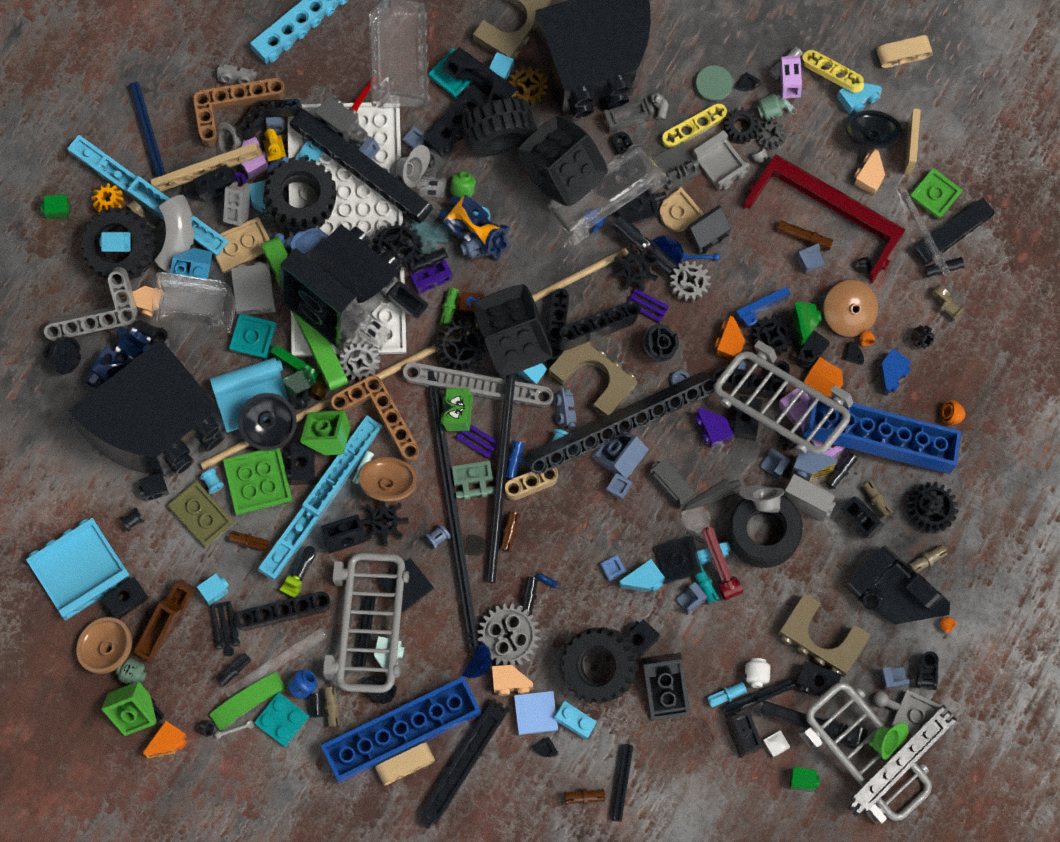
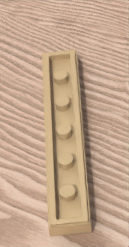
M255 142L151 179V184L162 192L193 181L194 178L224 165L232 167L258 158L263 154Z

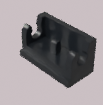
M750 711L734 715L726 721L740 758L763 748Z

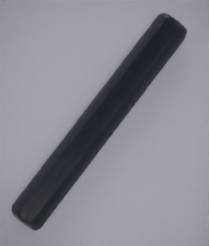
M365 596L363 610L374 611L376 596ZM362 614L360 629L371 630L373 615ZM370 633L359 634L357 648L369 647ZM368 652L356 653L355 667L366 666Z
M788 678L723 706V712L726 716H730L761 703L758 701L760 698L766 697V700L789 691L796 687V683L793 678Z
M623 744L611 818L615 822H621L623 817L633 753V745Z

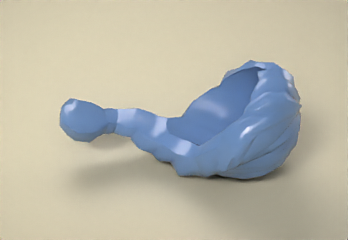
M319 228L298 231L287 239H284L282 233H277L274 238L279 237L284 248H292V250L297 248L305 254L328 237V234Z

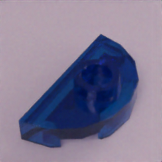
M662 235L653 240L678 264H682L684 251L681 244L675 238Z
M484 642L477 649L462 676L478 678L485 675L492 664L490 648Z

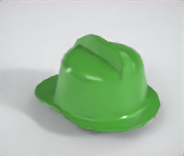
M900 722L893 727H880L869 740V744L873 746L876 752L881 754L882 759L886 760L906 742L909 731L908 725Z

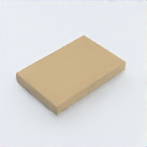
M913 109L908 121L904 174L906 175L912 174L917 162L920 109Z
M259 216L243 223L241 226H236L220 234L229 241L218 256L214 255L222 273H227L237 265H244L264 256L261 243L270 239Z

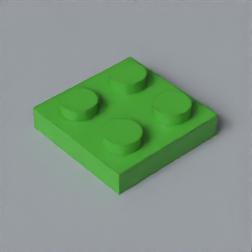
M933 168L910 195V198L940 220L963 190Z

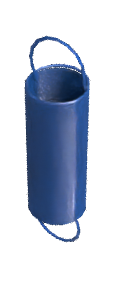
M542 573L539 574V581L553 588L557 587V581Z

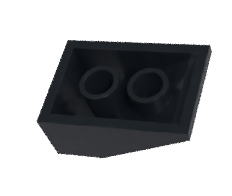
M681 652L642 658L651 720L655 721L690 715Z

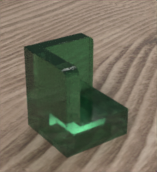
M308 366L282 379L291 396L317 383Z

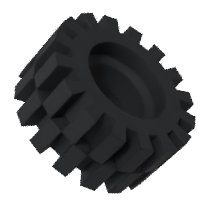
M743 107L740 110L735 108L734 112L731 110L729 115L726 116L724 131L730 137V141L735 140L736 144L741 141L742 144H745V141L750 142L751 138L754 139L758 129V118L754 117V112L750 113V109L747 108L744 111ZM738 120H744L748 124V129L744 132H739L735 129L734 123Z

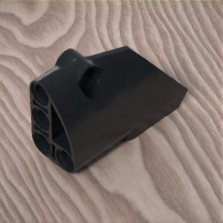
M886 545L881 547L845 586L863 603L866 609L876 612L895 625L950 615L951 602L918 572H914ZM869 596L876 597V606H871L868 603Z

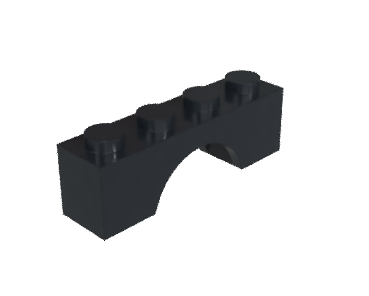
M460 47L447 57L442 68L443 71L456 80L467 79L479 84L487 94V103L494 100H502L503 98H515L519 90Z

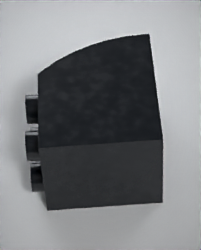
M567 0L536 10L534 39L562 117L572 114L573 119H582L593 114V107L607 103L609 108H617L630 101L628 96L633 95L637 87L646 56L651 25L649 0Z
M162 339L68 410L79 433L101 454L126 468L150 475L162 472V475L166 476L171 471L176 475H180L194 463L191 457L202 447L207 452L211 451L225 438L222 432L226 428L220 409Z

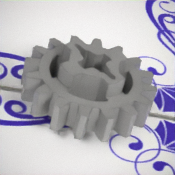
M686 261L685 266L678 264V269H673L674 275L670 276L672 281L670 282V287H675L672 293H678V299L683 296L685 297V302L688 301V298L695 302L696 297L701 300L702 294L707 295L708 290L706 288H710L711 284L709 281L711 276H706L708 270H702V264L697 267L696 261L692 265H689V262ZM681 275L682 281L678 284V277ZM702 280L703 285L701 288H699L698 283Z
M360 339L357 340V344L350 341V346L344 345V351H340L341 358H339V362L342 364L341 367L343 370H346V376L352 375V380L358 377L359 381H361L363 376L368 378L369 374L375 375V369H379V351L374 350V344L368 346L367 340L363 344Z

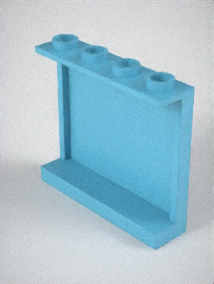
M93 518L81 521L77 528L65 531L61 538L49 541L45 548L40 551H33L29 554V558L26 559L65 621L104 597V594L110 589L115 590L121 586L120 583L130 577Z

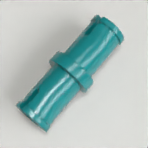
M700 564L702 573L694 575L699 584L698 586L707 596L708 604H711L720 598L712 586V580L707 577Z

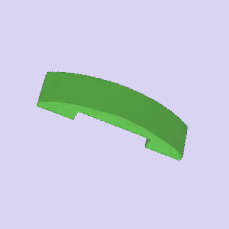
M274 672L245 688L209 715L221 731L237 721L236 719L287 688L277 672Z

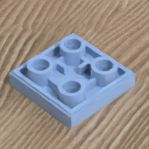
M553 691L514 695L519 735L558 731L557 721L553 719L556 714Z

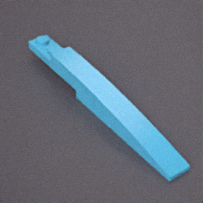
M78 135L67 148L68 152L95 170L104 180L113 186L116 185L118 190H121L125 195L165 222L159 206L170 199L140 176L131 173L82 136ZM192 215L194 242L218 256L229 241Z
M369 416L364 418L346 443L344 454L336 457L304 501L301 510L259 566V572L273 581L276 580L293 554L297 553L326 512L383 425Z

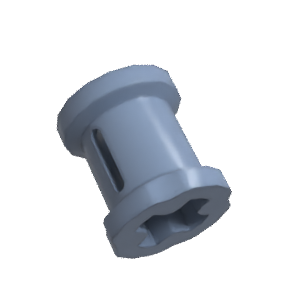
M439 524V528L432 533L425 535L435 549L442 541L451 538L449 532L442 524Z

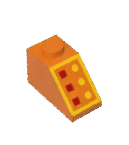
M165 721L143 754L147 758L174 754L178 749L181 751L187 743V740H185L187 736L184 732Z

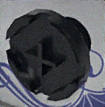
M62 336L45 348L44 357L48 359L49 366L54 372L62 375L71 373L78 367L81 360L79 351L81 346L76 339Z

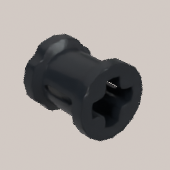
M134 508V511L126 516L119 517L128 532L140 522H145L137 508Z

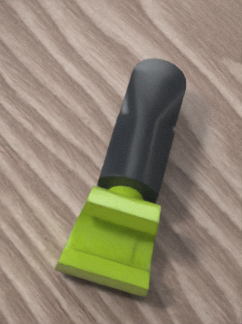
M307 546L304 549L291 576L289 575L286 578L280 591L294 598L298 597L302 587V580L316 556L313 546Z

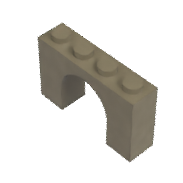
M507 0L524 12L527 18L525 25L515 32H503L483 20L473 33V42L494 55L498 52L516 61L521 54L520 50L523 45L527 46L531 40V34L534 32L536 10L550 6L551 0Z
M591 342L565 350L549 368L548 375L564 386L571 376L583 366L593 365L601 368L609 379V385L594 403L593 410L603 418L615 413L636 388V377L630 372H624L616 361H610L606 358V354L602 350L593 348Z
M804 593L779 632L780 639L788 645L793 644L796 646L801 654L812 656L817 664L821 666L826 665L831 668V671L842 674L845 677L871 635L854 625L840 646L834 649L818 647L809 637L808 626L821 603Z

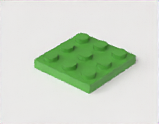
M280 448L268 451L260 450L223 459L236 516L293 502Z

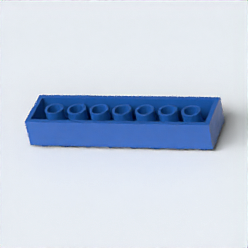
M814 397L809 400L807 409L815 400ZM820 401L817 402L806 416L803 437L808 438L831 407ZM853 403L850 408H847L850 413V421L833 443L834 445L950 474L957 466L961 431ZM834 410L812 439L825 442L842 420V414Z
M463 676L322 744L321 748L338 784H341L376 767L382 762L481 716V710Z

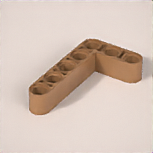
M272 78L197 91L194 95V105L202 144L206 147H212L218 141L213 111L253 105L262 100H281L285 96L283 81L279 78ZM274 87H280V88H281V89H280L279 91H277V92L272 91V89H273ZM256 90L263 91L259 95L254 94ZM238 93L244 94L241 98L235 97ZM220 96L226 97L222 101L217 100V98ZM201 99L207 100L204 104L198 103ZM205 116L210 117L208 121L201 120ZM206 134H213L209 139L204 138Z
M369 376L332 397V410H345V412L371 400L403 460L410 463L417 460L418 446L378 376ZM371 382H376L379 387L376 390H372L368 385ZM354 391H360L362 396L355 399L351 394ZM379 399H386L388 404L384 407L379 406L377 403ZM337 400H343L345 405L338 408L334 403ZM389 415H394L397 421L389 423L386 418ZM398 432H404L406 438L399 440L395 435ZM412 448L415 451V455L409 457L405 454V450Z

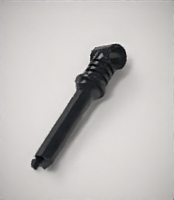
M766 697L758 699L759 702L764 703L761 711L755 709L759 717L763 714L803 728H811L807 722V714L765 701ZM814 717L820 726H822L829 719L827 718L823 720ZM834 719L823 730L832 740L834 738L836 740L849 727L847 724L843 726L841 722L839 724ZM855 726L839 742L843 743L844 741L845 746L855 749L867 738L868 730Z

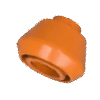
M949 400L942 406L940 416L945 425L959 424L965 418V410L956 400Z

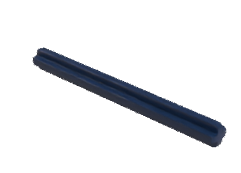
M138 81L130 83L129 86L157 178L166 173Z

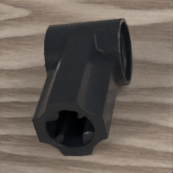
M141 320L135 322L133 327L138 329L143 335L149 336L151 338L150 344L154 345L158 341L156 340L159 336H165L163 341L169 347L171 343L170 337L164 328H157Z

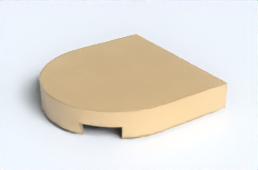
M682 187L667 197L660 207L661 222L666 228L676 232L687 230L689 224L704 215Z

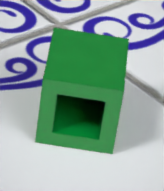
M67 194L44 196V202H41V213L45 214L47 220L69 219V199Z
M793 767L790 789L814 792L815 787L819 788L820 776H817V770Z

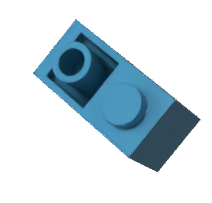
M193 248L173 255L170 273L208 280L212 251Z

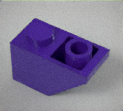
M703 408L697 409L695 421L698 427L701 426L704 431L702 436L706 444L709 443L710 447L713 448L733 439V432L725 417Z

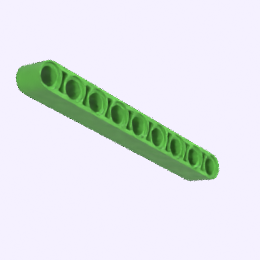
M275 237L261 243V247L281 288L280 264L288 257V254L280 238ZM293 313L328 389L333 391L347 385V377L330 342Z

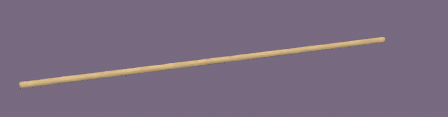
M632 244L633 252L637 250V245ZM624 248L533 294L534 302L552 294L558 288H563L615 262L614 258L617 255L621 258L629 255L627 249ZM475 323L474 331L479 329L478 323ZM461 331L448 338L458 339ZM434 344L373 376H378L382 380L403 369L408 363H415L441 350V348H435ZM333 396L296 414L297 422L307 418L308 412H318L330 406ZM244 440L201 462L200 465L204 470L251 445Z

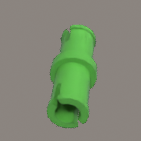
M448 288L446 300L442 305L443 313L439 323L443 327L445 324L451 327L450 322L453 319L454 312L457 310L456 302L460 292L458 289Z

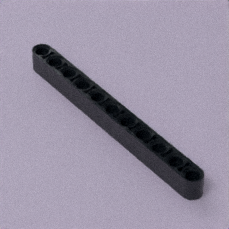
M706 372L698 373L529 452L525 456V464L533 473L543 474L713 394L716 381Z

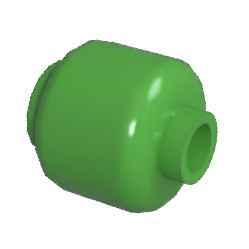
M466 171L454 174L450 186L451 194L461 198L464 195L472 197L476 185L475 178Z

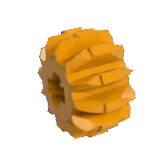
M107 183L106 188H103L102 185L99 186L100 191L94 189L95 196H92L91 199L94 202V209L98 208V213L104 209L122 208L120 203H124V198L121 197L123 193L121 190H118L116 185L111 188L110 184Z

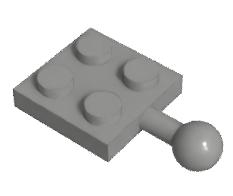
M909 690L906 691L901 704L890 700L885 692H878L873 697V702L876 706H887L897 711L891 726L893 727L900 722H904L908 725V734L911 736L942 706Z

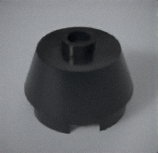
M655 324L649 327L641 340L643 353L647 357L660 362L671 359L679 347L677 334H674L669 326Z

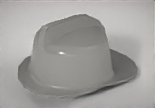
M227 122L219 124L217 129V156L242 147L243 140L237 131L238 127H233Z
M418 145L411 151L409 156L401 158L397 163L395 177L404 181L409 188L418 185L429 165L430 151L424 145Z
M759 485L747 486L739 491L741 497L752 500L756 509L763 512H779L781 496L785 493L782 488Z

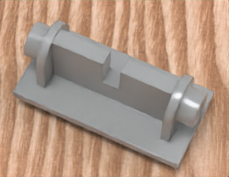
M226 64L220 65L217 69V81L233 85L254 82L257 72L253 69L240 68V71H237L236 66Z

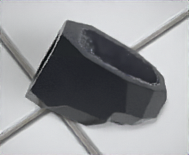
M371 675L363 679L362 684L383 685L387 680ZM394 684L387 692L364 693L374 701L386 704L390 703L395 697L397 687Z

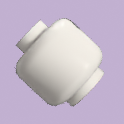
M752 658L745 666V681L750 683L753 688H762L764 684L770 681V664L766 663L765 659Z

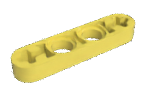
M808 50L803 54V64L806 68L850 92L857 93L863 90L864 79L860 74L817 51ZM823 65H830V66H831V67H830L829 69H827V70L821 69V67H822ZM838 73H845V74H846V75H845L844 77H842V78L836 77V75H837Z
M715 104L667 130L663 134V145L670 149L723 122L727 116L726 107L722 104ZM716 110H718V112H721V111H722V115H721V116L715 115V111H716ZM699 118H705L708 124L700 126L697 121ZM685 126L690 127L692 133L685 135L681 129ZM668 136L671 138L675 137L673 143L671 141L667 142Z

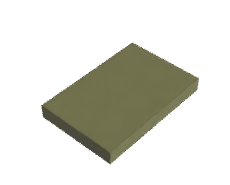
M197 480L167 505L205 549L235 524Z

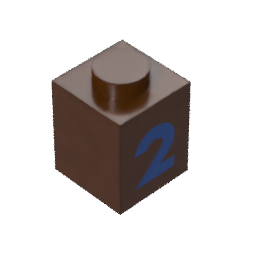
M462 291L461 297H457L456 308L460 309V315L475 317L473 305L483 298L484 294Z

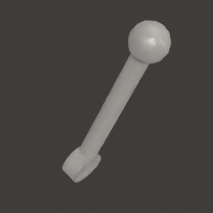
M250 720L244 725L229 730L216 731L214 736L219 739L223 735L241 729H252L254 722Z

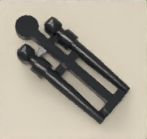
M231 601L211 604L215 634L214 641H216L215 647L217 650L223 649V643H226L224 654L227 657H232L234 649L230 647V642L232 641L233 646L237 647L240 645V640L238 639L239 633L236 629ZM226 606H228L229 619L231 625L229 627H227L225 613L223 608ZM215 608H220L223 628L218 626ZM230 630H231V632H230V633H231V638H229V636H228V631H230ZM220 632H224L225 639L222 640Z

